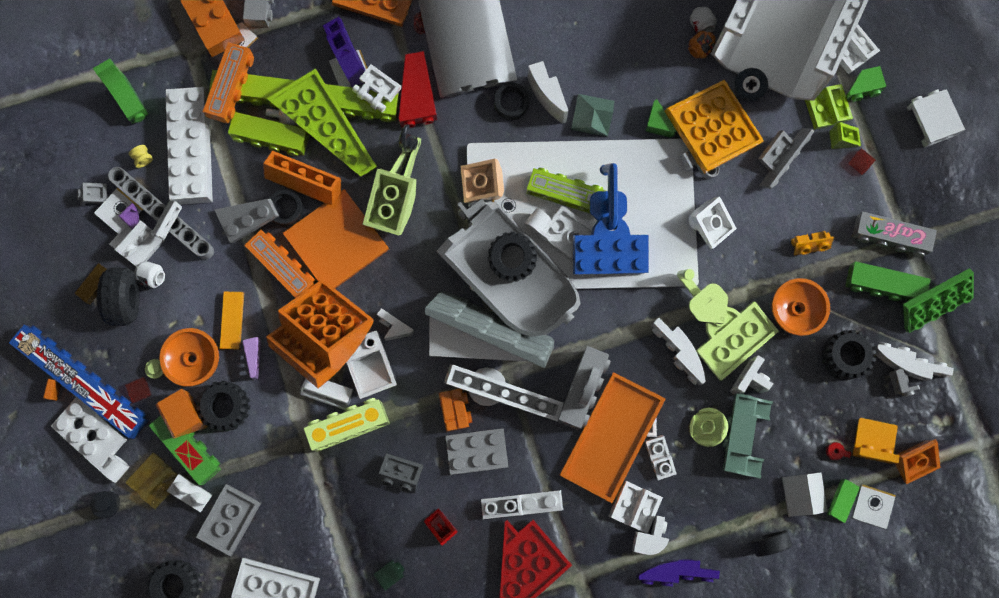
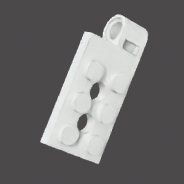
M563 205L552 220L545 212L536 208L524 223L528 229L572 261L573 242L569 240V235L571 233L591 235L593 228Z
M76 397L51 425L56 432L111 481L116 483L129 469V465L124 460L114 455L127 439L79 398ZM82 419L83 425L76 429V421ZM91 431L96 432V438L93 441H90L88 438Z

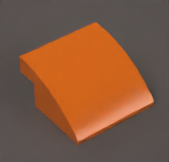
M322 279L278 310L281 326L266 336L268 346L316 388H320L354 354L370 330L374 320Z

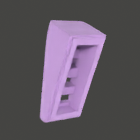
M258 337L246 339L242 342L249 376L254 380L258 379L261 341Z

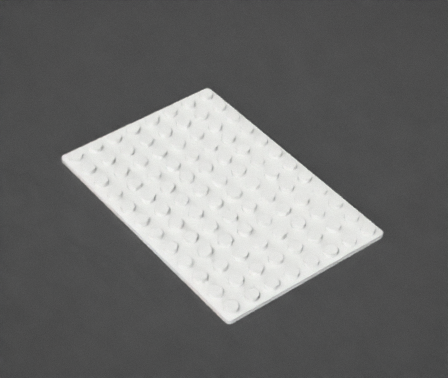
M682 139L469 143L467 145V164L497 159L502 169L504 189L521 182L525 193L533 168H544L549 173L555 175L560 173L571 180L580 179L587 185H599L603 187V190L608 191V175H602L600 167L610 163L617 165L618 191L623 192L627 197V213L622 219L628 225L630 235H649V273L594 274V276L592 274H573V261L526 227L524 223L530 215L515 221L567 275L576 289L685 287L677 277V273L680 270L687 269L694 271V278L692 280L698 285L696 230H693L689 224V216L695 211L693 168L686 171L679 157L689 151ZM526 194L533 210L536 208L542 210L551 220L562 206ZM484 200V202L486 204L492 203V200ZM566 207L592 227L597 222L589 213ZM571 233L569 235V240L573 242V235L578 234Z

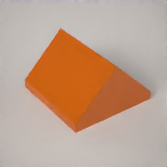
M183 389L178 390L156 404L173 439L208 427L199 418L200 412L197 411V405L191 394Z
M936 439L925 440L896 454L900 455L899 463H895L906 484L941 468L938 441Z

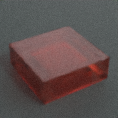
M861 148L848 164L863 175L876 160Z
M144 377L125 385L132 403L152 396Z

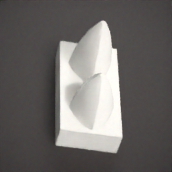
M178 474L167 490L199 512L203 510L212 497V494L181 474Z

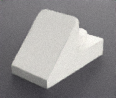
M382 308L378 312L379 322L386 327L392 326L384 337L386 341L413 335L414 330Z

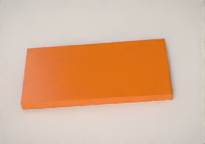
M613 372L560 476L613 503L666 399Z

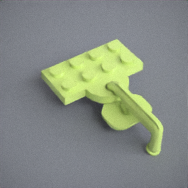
M692 269L678 271L677 277L693 296L689 302V309L698 321L706 322V332L710 338L696 352L715 376L722 381L779 331L756 302L750 303L739 313L736 309L727 307L728 296L719 285L709 284L700 290L692 280L694 278V271Z

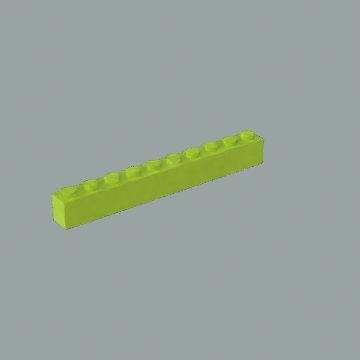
M212 70L209 92L218 70ZM248 74L247 81L241 88V98L236 103H244L246 101L257 106L269 104L271 107L278 108L267 98L296 80ZM326 84L346 117L362 116V118L367 120L379 118L384 122L397 121L400 102L398 93L391 102H388L386 99L382 100L381 103L386 106L384 112H381L378 109H373L370 106L371 104L364 99L358 98L357 94L352 91V87ZM373 90L368 91V94L374 98L377 96V93Z

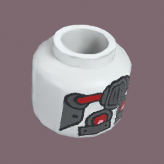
M144 261L134 271L136 282L148 288L158 287L165 279L163 268L155 263Z

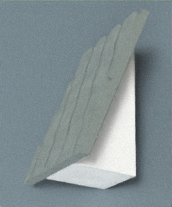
M443 290L425 307V315L430 316L429 356L528 361L545 368L554 348L552 337L548 335L531 337L520 334L505 324L494 311L472 304L469 299Z

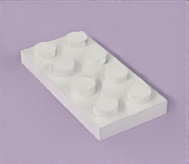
M242 558L231 598H315L320 578Z

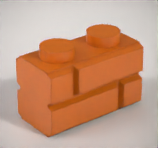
M462 389L440 392L439 398L446 432L470 428L469 423H472L470 411L466 412L465 404H468L467 393H462Z

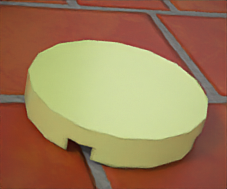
M703 408L692 417L689 425L690 434L695 442L701 446H716L727 436L728 421L719 410Z

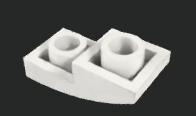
M664 435L645 440L657 480L676 475Z

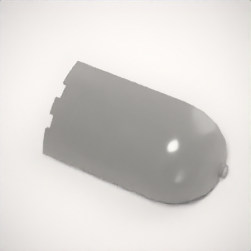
M418 0L440 98L454 97L474 91L473 88L482 86L489 88L518 81L499 0Z
M495 201L487 204L470 221L471 227L469 226L466 230L462 228L456 234L449 237L437 250L440 256L504 323L520 334L531 337L547 335L562 323L567 325L574 318L572 314L580 305L579 294L572 281ZM505 232L522 233L524 236H527L537 252L536 267L533 269L532 274L518 282H509L499 278L489 266L487 257H489L488 249L491 247L490 244L496 240L495 238L498 235L500 237ZM510 246L503 251L501 260L506 267L516 268L523 262L524 253L521 248Z

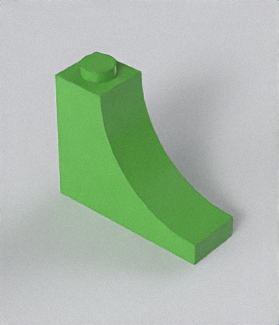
M111 59L93 68L132 124L141 122L145 119V116L149 115L128 79Z

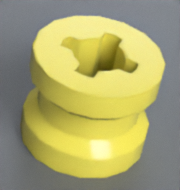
M145 145L136 146L129 152V156L134 159V164L137 168L144 167L153 161V157L148 154V149Z

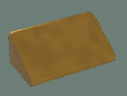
M98 263L75 294L91 305L97 297L99 278L107 269Z

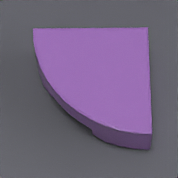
M133 203L119 215L132 230L139 222V212Z

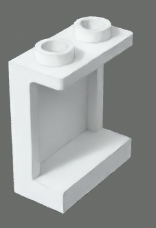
M947 89L940 92L939 90L932 91L924 98L918 96L912 99V103L907 107L908 111L913 110L925 136L921 141L924 148L957 136L965 130Z

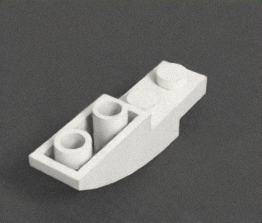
M658 318L651 325L653 327L652 331L659 338L663 337L666 340V345L671 351L677 352L673 357L675 366L681 371L684 370L689 375L688 379L694 385L698 384L700 386L706 381L701 361L688 337L679 327L672 331Z
M879 343V345L872 347V350H876V356L895 370L903 369L907 376L927 381L931 380L933 375L940 377L953 375L954 368L947 367L946 363L935 362V364L928 363L927 359L916 358V352L910 351V348L898 347L897 349L891 347V344Z
M561 490L481 499L483 519L563 510Z

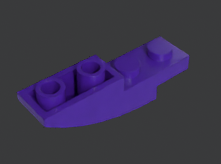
M338 16L323 25L327 34L326 38L352 88L355 85L360 87L363 83L359 78L366 70L358 52L353 47L342 20Z
M684 559L653 565L639 572L636 578L641 580L642 584L653 585V581H659L662 586H673V583H679V575H682L681 579L693 580L694 577H701V581L713 582V578L719 579L720 571L700 568L699 560Z

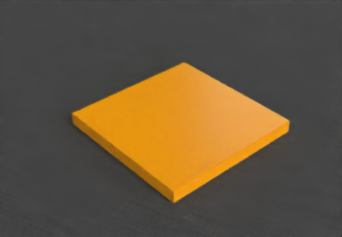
M725 79L666 108L664 111L704 174L764 142Z

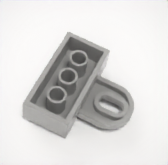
M589 346L585 348L564 401L558 423L576 430L586 427L590 415H587L588 409L591 410L597 398L594 396V393L600 390L604 380L601 378V375L607 372L611 362L608 360L609 354Z

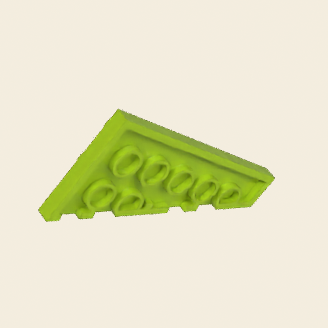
M316 69L267 98L359 176H363L377 167Z

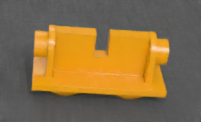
M826 231L812 233V240L809 239L808 234L795 236L794 239H791L792 246H795L794 256L831 249L834 237H831L830 233Z

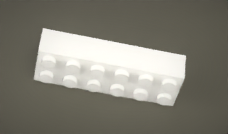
M204 87L166 89L169 200L176 201L179 205L213 202L210 118H207L202 112L209 94Z

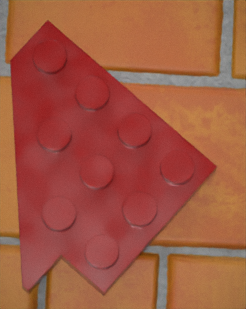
M506 520L504 526L500 598H536L567 571L572 564L534 520L530 521L519 532Z

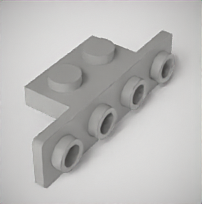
M802 128L793 140L784 130L778 131L758 158L769 170V173L759 185L761 188L772 189L778 184L780 177L789 169L791 162L800 154L803 146L810 141L811 135L814 133L812 128Z

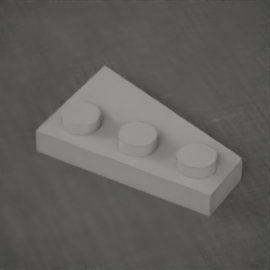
M271 199L215 209L230 243L237 242L279 217Z

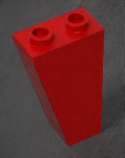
M424 51L406 54L399 112L400 126L404 127L408 124L409 128H413L416 124H432L434 121H437V114Z

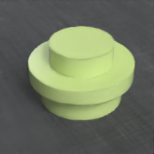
M152 359L147 362L145 373L148 377L157 379L164 374L160 366V360Z

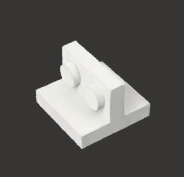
M139 219L138 224L133 230L127 226L120 235L118 234L110 242V245L120 255L138 267L142 262H147L165 240L152 235L153 230Z
M759 355L750 359L730 392L741 394L745 392L748 386L760 394L769 391L773 385L769 381L770 378L763 373H757L765 359Z

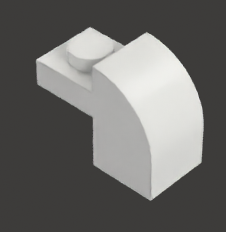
M655 515L651 535L635 531L632 546L633 552L654 555L661 552L667 546L669 539L661 537L662 533L665 534L667 528L665 517Z

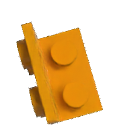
M859 418L852 456L889 464L899 463L900 455L894 454L898 426Z

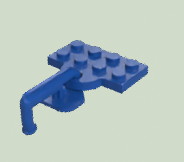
M615 163L602 165L600 173L604 176L608 175V191H597L590 197V213L597 220L592 228V234L573 235V274L649 273V235H630L629 227L622 219L627 213V197L623 192L618 191V167Z

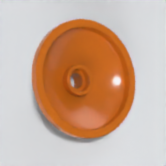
M804 278L792 279L781 285L775 292L772 300V313L777 324L786 332L797 336H807L819 331L826 324L830 315V301L824 289L814 281ZM795 306L800 307V312L795 311Z
M195 328L176 331L166 339L160 351V366L165 376L173 383L186 387L197 386L206 382L216 371L219 362V350L213 338L204 331ZM194 355L196 357L195 361L190 362V357Z

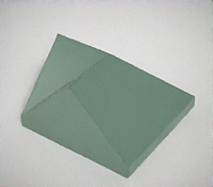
M578 94L571 130L608 137L615 101Z

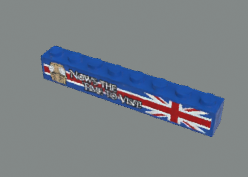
M23 325L9 343L126 437L135 439L149 421L145 418L146 413L138 407L134 409L130 406L131 401L126 397L116 395V389L109 384L104 385L101 383V378L97 374L87 372L85 370L86 366L78 360L76 362L70 358L72 355L63 348L61 350L56 347L57 343L50 337H43L41 335L42 331L34 325L32 327Z

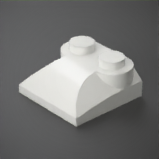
M714 197L704 202L689 216L690 227L693 230L699 231L710 249L715 248L736 230L720 197Z

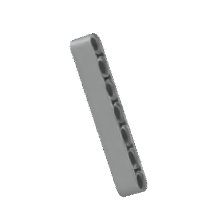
M120 167L112 168L108 174L109 180L158 222L160 218L158 213L164 210L166 206ZM123 174V178L120 181H116L117 176ZM137 186V190L134 193H130L131 188ZM147 198H151V202L148 205H144V201ZM177 216L174 223L179 222V226L176 229L171 227L169 232L203 260L210 259L214 255L212 245ZM193 234L192 240L187 242L186 236ZM207 246V251L200 254V248Z

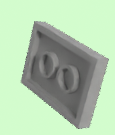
M504 428L446 436L450 475L508 468Z
M226 484L196 538L232 556L261 502Z

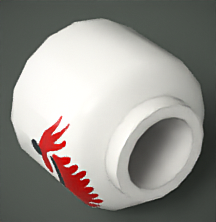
M697 7L693 10L689 19L696 33L699 31L713 32L717 24L716 17L708 7Z

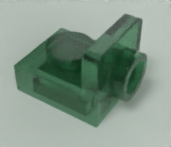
M392 560L376 572L374 576L386 591L405 576L403 574L405 569L399 561L395 563Z

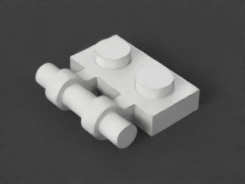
M371 64L359 78L364 84L363 87L360 88L355 85L352 88V91L357 94L358 98L370 103L373 109L384 112L386 106L381 103L382 100L386 99L388 102H391L401 90V85ZM370 89L377 93L375 98L368 94Z

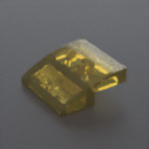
M153 452L125 483L135 490L145 502L156 509L170 494L167 490L178 474Z

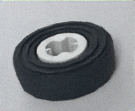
M753 67L744 69L735 79V91L743 100L756 101L767 92L768 78L760 69ZM750 79H754V82L757 83L753 90H749V87H746V83L750 82Z

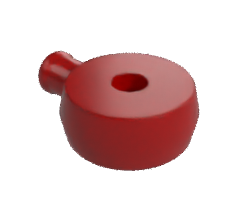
M832 442L826 448V454L832 460H840L843 456L850 458L851 452L845 451L843 445L838 442Z

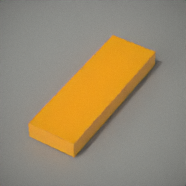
M224 291L220 349H241L243 292Z

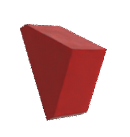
M439 508L424 520V523L442 546L458 533Z

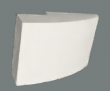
M543 61L529 65L527 79L535 96L555 119L562 124L566 123L568 108L557 77H548Z

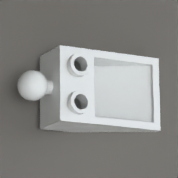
M377 330L368 333L354 354L346 362L360 399L397 385ZM368 340H374L373 346L367 345Z

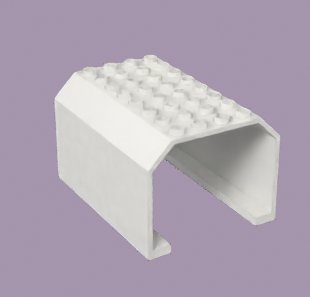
M736 0L711 55L725 69L736 74L747 68L760 69L768 78V88L786 97L814 101L834 77L868 0Z

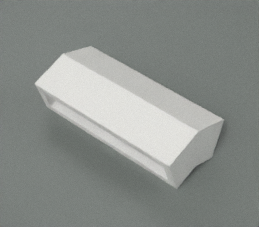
M305 378L300 395L345 410L351 401L354 390L327 381L320 388H316Z

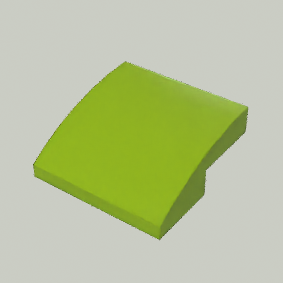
M842 84L825 87L814 101L805 100L814 130L853 119Z

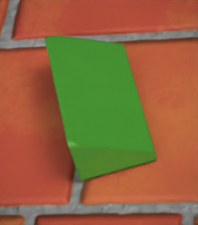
M841 479L826 515L845 523L860 487L849 480Z

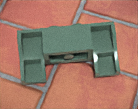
M739 393L734 394L732 413L726 418L728 421L727 436L722 441V447H725L722 471L761 478V468L764 459L751 457L757 419L770 421V409L773 401Z

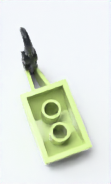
M408 124L403 127L399 137V147L402 148V153L391 171L377 169L363 225L395 235L402 234L411 215L416 196V179L410 178L421 144V138L407 134ZM409 155H410V158H409V161H408V164H407V167H406L404 176H403V175H400V173H401V171H402V169H403V167H404V165H405V163H406V161H407V159H408V157H409Z

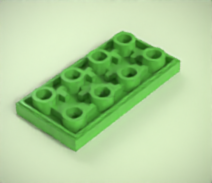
M969 268L904 303L905 330L908 333L919 330L928 322L935 321L941 315L954 311L961 304L970 302L974 298V272Z

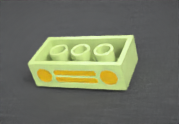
M372 398L364 401L363 406L353 405L346 408V412L342 414L335 412L327 415L326 420L319 421V419L308 422V426L304 428L311 450L319 452L389 425L390 422L383 403Z

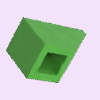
M881 67L862 70L846 94L847 101L852 100V102L862 100L865 96L872 98L881 95V92L886 88Z

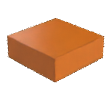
M48 379L43 397L57 401L61 384L56 380Z

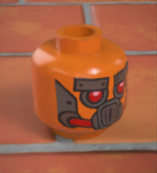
M699 31L689 41L688 50L690 54L695 58H706L711 54L716 44V38L711 32Z

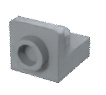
M82 183L80 189H77V200H80L81 206H85L86 203L103 204L107 199L106 184Z
M481 199L472 202L468 207L469 209L466 210L462 203L459 202L457 204L459 209L457 213L462 220L466 219L470 223L487 204Z
M903 369L889 372L895 395L902 393L903 397L915 394L914 390L920 389L919 385L908 388V376L904 373Z

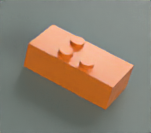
M180 0L212 57L224 52L228 42L239 44L245 41L223 0Z

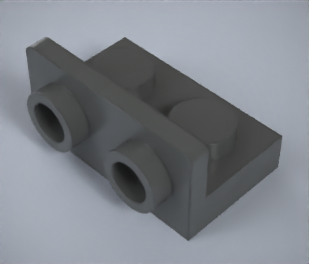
M386 453L379 471L378 482L385 487L398 488L404 493H415L423 465Z

